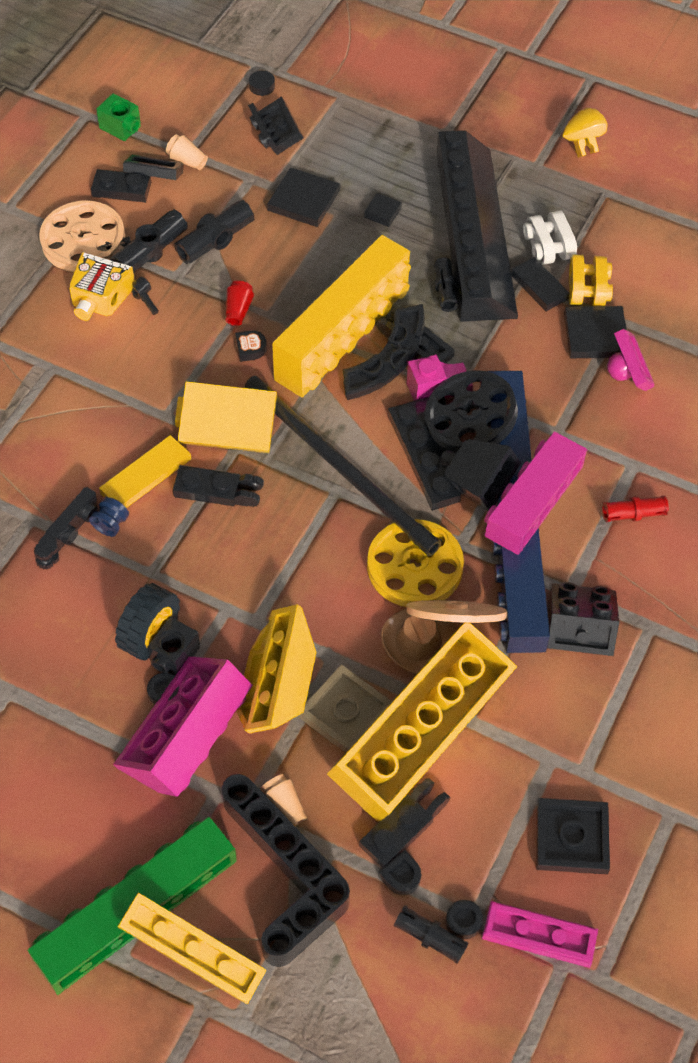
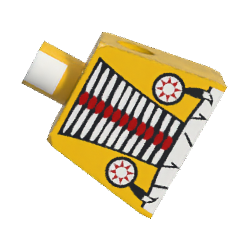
M82 252L69 288L72 304L76 307L74 314L84 321H88L94 312L104 316L112 315L132 292V283L135 281L133 267Z

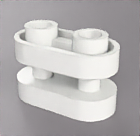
M561 210L550 212L547 222H544L541 215L528 217L526 223L523 224L524 237L531 242L533 257L542 265L554 263L556 253H559L563 261L569 260L572 254H577L574 234Z

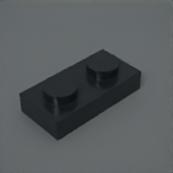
M97 169L91 187L92 197L146 203L152 183L151 176Z

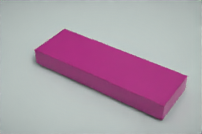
M491 901L482 939L590 968L598 929Z

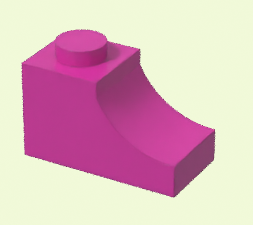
M437 355L409 361L407 386L413 400H419L429 397L435 388L449 377L466 372L467 370L463 362L457 364L442 363ZM473 383L469 384L466 390L473 392ZM448 395L445 396V399L452 398L454 396Z

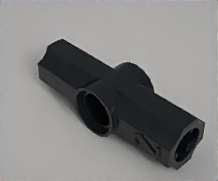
M244 200L237 201L216 216L208 213L200 219L194 231L174 243L175 251L180 259L188 264L213 248L222 250L229 245L233 234L255 220L254 213L249 204Z
M177 210L169 211L154 224L140 226L135 232V239L113 255L110 260L133 267L134 273L146 262L158 261L163 256V249L188 229L187 222Z

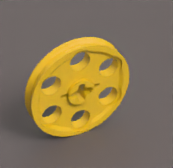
M414 519L435 537L440 538L444 542V545L431 556H427L412 541L408 543L397 541L395 536L403 533V531L395 523L381 530L373 539L368 551L367 571L373 587L382 597L396 605L406 607L408 603L416 601L446 600L457 589L463 574V552L457 539L447 529L436 523ZM379 553H388L393 559L389 563L382 564L376 561L375 556ZM415 559L421 565L416 567L414 563H410V560ZM442 563H451L455 566L456 570L453 573L445 574L439 570L438 566ZM396 578L401 580L404 586L398 590H393L386 583L388 580ZM428 583L433 585L436 591L431 595H425L418 590V587Z

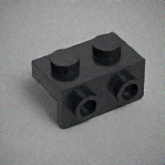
M282 96L260 111L254 103L248 105L253 114L249 118L256 130L261 131L258 134L260 141L266 149L271 147L276 155H279L304 138Z

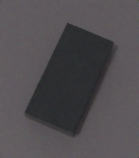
M133 154L123 162V172L177 180L183 174L184 168L182 162Z
M535 257L512 269L511 276L546 312L569 299L570 293Z

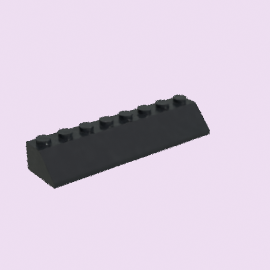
M466 130L438 132L437 162L453 274L457 280L456 295L459 304L460 322L518 319L491 151Z

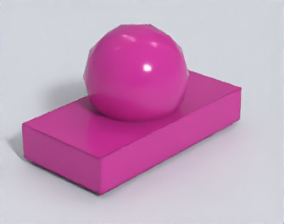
M625 329L614 333L621 352L615 353L609 358L607 370L610 376L617 381L629 380L632 377L636 387L644 391L653 388L655 385L634 334Z

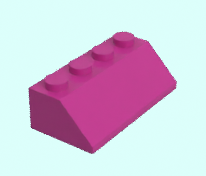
M189 656L113 765L158 793L178 797L189 785L190 778L199 764L208 757L209 750L218 736L226 730L228 721L237 708L245 702L246 695L253 685L227 659ZM179 685V691L177 695L171 700H168Z

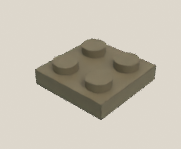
M341 664L306 702L304 713L298 715V717L346 753L392 701Z

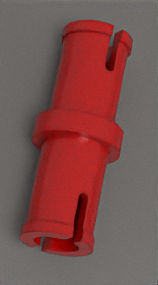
M664 495L643 499L633 496L625 501L604 502L602 506V516L605 522L631 519L635 522L640 521L642 517L668 515L667 511H669L668 500Z

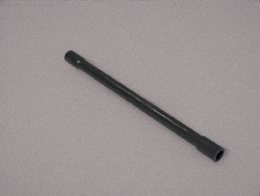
M258 376L250 377L245 383V388L273 391ZM277 396L275 415L405 532L408 538L427 556H431L438 551L441 546L439 539L422 524L417 523Z

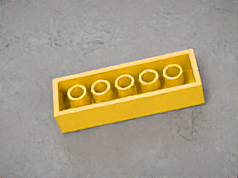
M381 235L272 343L274 381L301 398L309 390H314L319 385L321 378L328 371H333L344 354L346 352L350 353L355 348L357 341L364 334L367 335L371 332L380 317H385L390 312L392 305L398 299L405 297L410 287L408 284L411 269L409 264L410 250Z
M464 622L330 769L327 775L377 822L381 821L400 803L517 668V665L470 622Z

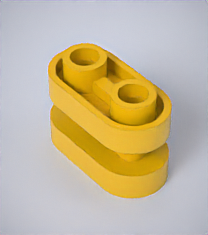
M571 255L569 265L570 305H582L584 297H592V306H605L606 301H611L613 285L608 284V280L611 279L612 263L607 262L606 256H594L592 264H584V255ZM585 275L591 276V286L585 285Z

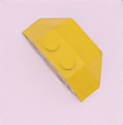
M298 604L272 610L268 617L269 623L261 630L249 652L244 677L253 686L247 693L245 702L236 710L244 730L248 733L275 729L304 713L317 652L303 609Z

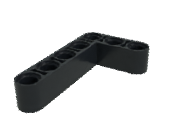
M234 774L226 778L222 785L225 810L304 894L264 930L261 937L263 957L266 962L271 966L283 967L292 962L346 913L350 903L349 884L248 777ZM238 791L247 794L241 800L230 798L233 793ZM258 816L270 818L269 822L264 825H258L253 822ZM284 840L291 841L294 844L289 850H281L276 845ZM308 865L318 869L317 873L312 876L303 875L300 870ZM329 891H337L343 897L337 902H329L324 896ZM302 915H311L316 920L314 924L307 927L297 923V919ZM275 939H282L288 943L286 949L277 952L270 949L269 944Z

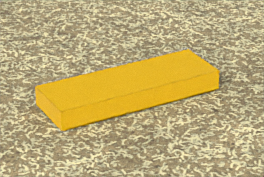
M170 435L99 487L100 494L103 497H110L119 501L127 508L177 471L179 465H184L190 461L191 453Z

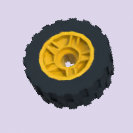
M148 583L143 588L141 587L125 606L123 614L118 621V627L115 632L116 646L141 661L148 660L150 657L147 646L169 617L178 619V612L180 611L178 596L154 583Z

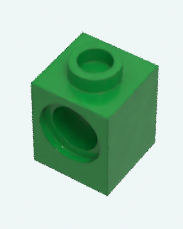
M114 93L96 108L99 128L124 142L141 127L138 105Z

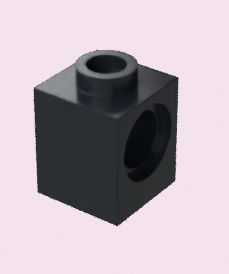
M169 617L147 646L151 665L161 673L167 674L169 672L176 676L188 657H194L200 649L198 631ZM171 647H177V648H179V649H178L177 651H175V652H167V651H166L168 648H171Z

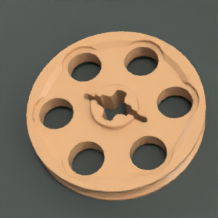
M76 201L55 209L43 221L39 233L42 251L48 261L60 269L75 272L78 261L71 259L72 256L84 252L110 260L113 255L123 248L120 244H125V242H121L125 237V231L119 214L111 207L95 201ZM85 212L94 213L90 218L80 217ZM60 221H65L68 223L65 227L62 228L54 227V225ZM111 223L116 225L111 230L102 229L105 224ZM106 241L111 243L108 244L112 246L109 250H98V247L104 245ZM52 243H63L62 247L58 249L49 248Z

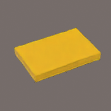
M186 382L178 442L182 444L270 453L277 392Z

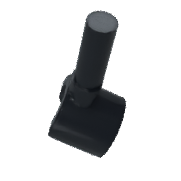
M141 276L132 283V295L138 300L141 299L151 313L156 315L159 310L147 294L152 289L146 278Z

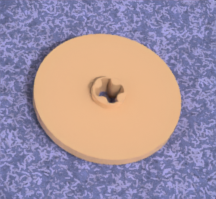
M430 600L411 602L406 605L407 614L431 620L479 623L501 621L507 618V610L505 608L484 603Z

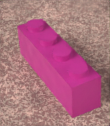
M555 431L547 441L542 440L535 450V457L531 463L526 461L518 473L519 479L515 484L509 483L505 488L500 504L498 506L493 505L487 512L484 522L487 523L485 537L519 555L583 468L587 449Z

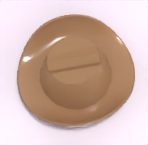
M406 609L391 616L384 623L381 630L382 644L388 656L396 664L409 672L417 674L456 631V626L454 622L415 617L407 614Z

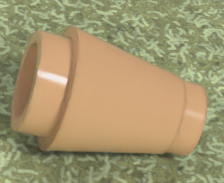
M175 134L166 147V153L170 155L171 160L182 162L198 170L205 166L208 159L184 135L179 136Z
M284 774L272 778L260 788L295 827L306 820L307 817L304 814L292 780H287Z

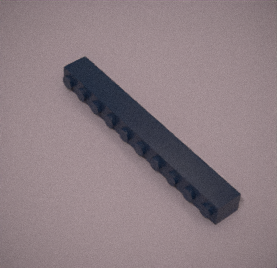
M487 371L502 377L509 383L518 405V416L515 426L510 434L499 443L511 447L521 462L509 482L515 484L519 479L518 473L526 461L530 463L532 461L523 371ZM496 394L492 397L491 402L500 403L506 399L507 395ZM494 419L488 424V427L492 429L499 428L503 425L504 421L502 419ZM502 494L496 502L495 506H498L502 501ZM538 528L519 555L492 541L493 556H498L499 564H495L494 568L495 583H501V592H497V606L507 610V618L499 622L500 641H506V653H542L547 650L550 633Z

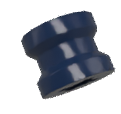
M104 497L99 503V510L93 512L89 522L100 533L114 537L120 530L119 524L125 522L128 518L129 511L119 501L110 497Z

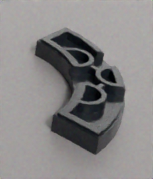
M423 304L394 309L393 328L387 339L388 343L378 355H373L361 364L342 369L347 400L365 396L382 388L395 379L408 366V362L413 359L419 348L424 332L425 314Z

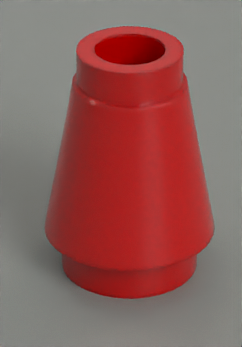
M233 281L226 289L225 321L232 326L242 325L254 299L253 287L249 283Z

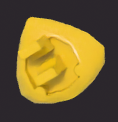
M584 108L570 119L562 136L568 141L574 142L579 158L586 155L584 150L586 145L590 148V154L599 151L595 137L605 134L608 124L605 117L597 109Z

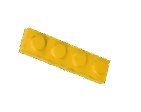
M140 893L136 894L117 926L245 1004L249 1003L266 972V969Z

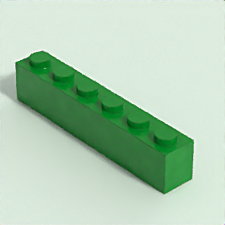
M210 817L202 822H194L184 831L181 838L174 843L168 842L162 845L155 852L151 860L144 865L138 864L132 867L125 874L124 879L114 887L107 886L98 892L94 897V901L84 909L78 908L69 913L63 920V924L54 931H46L40 934L33 941L32 947L27 950L32 961L58 996L135 938L117 926L137 893L171 911L237 862L234 846Z

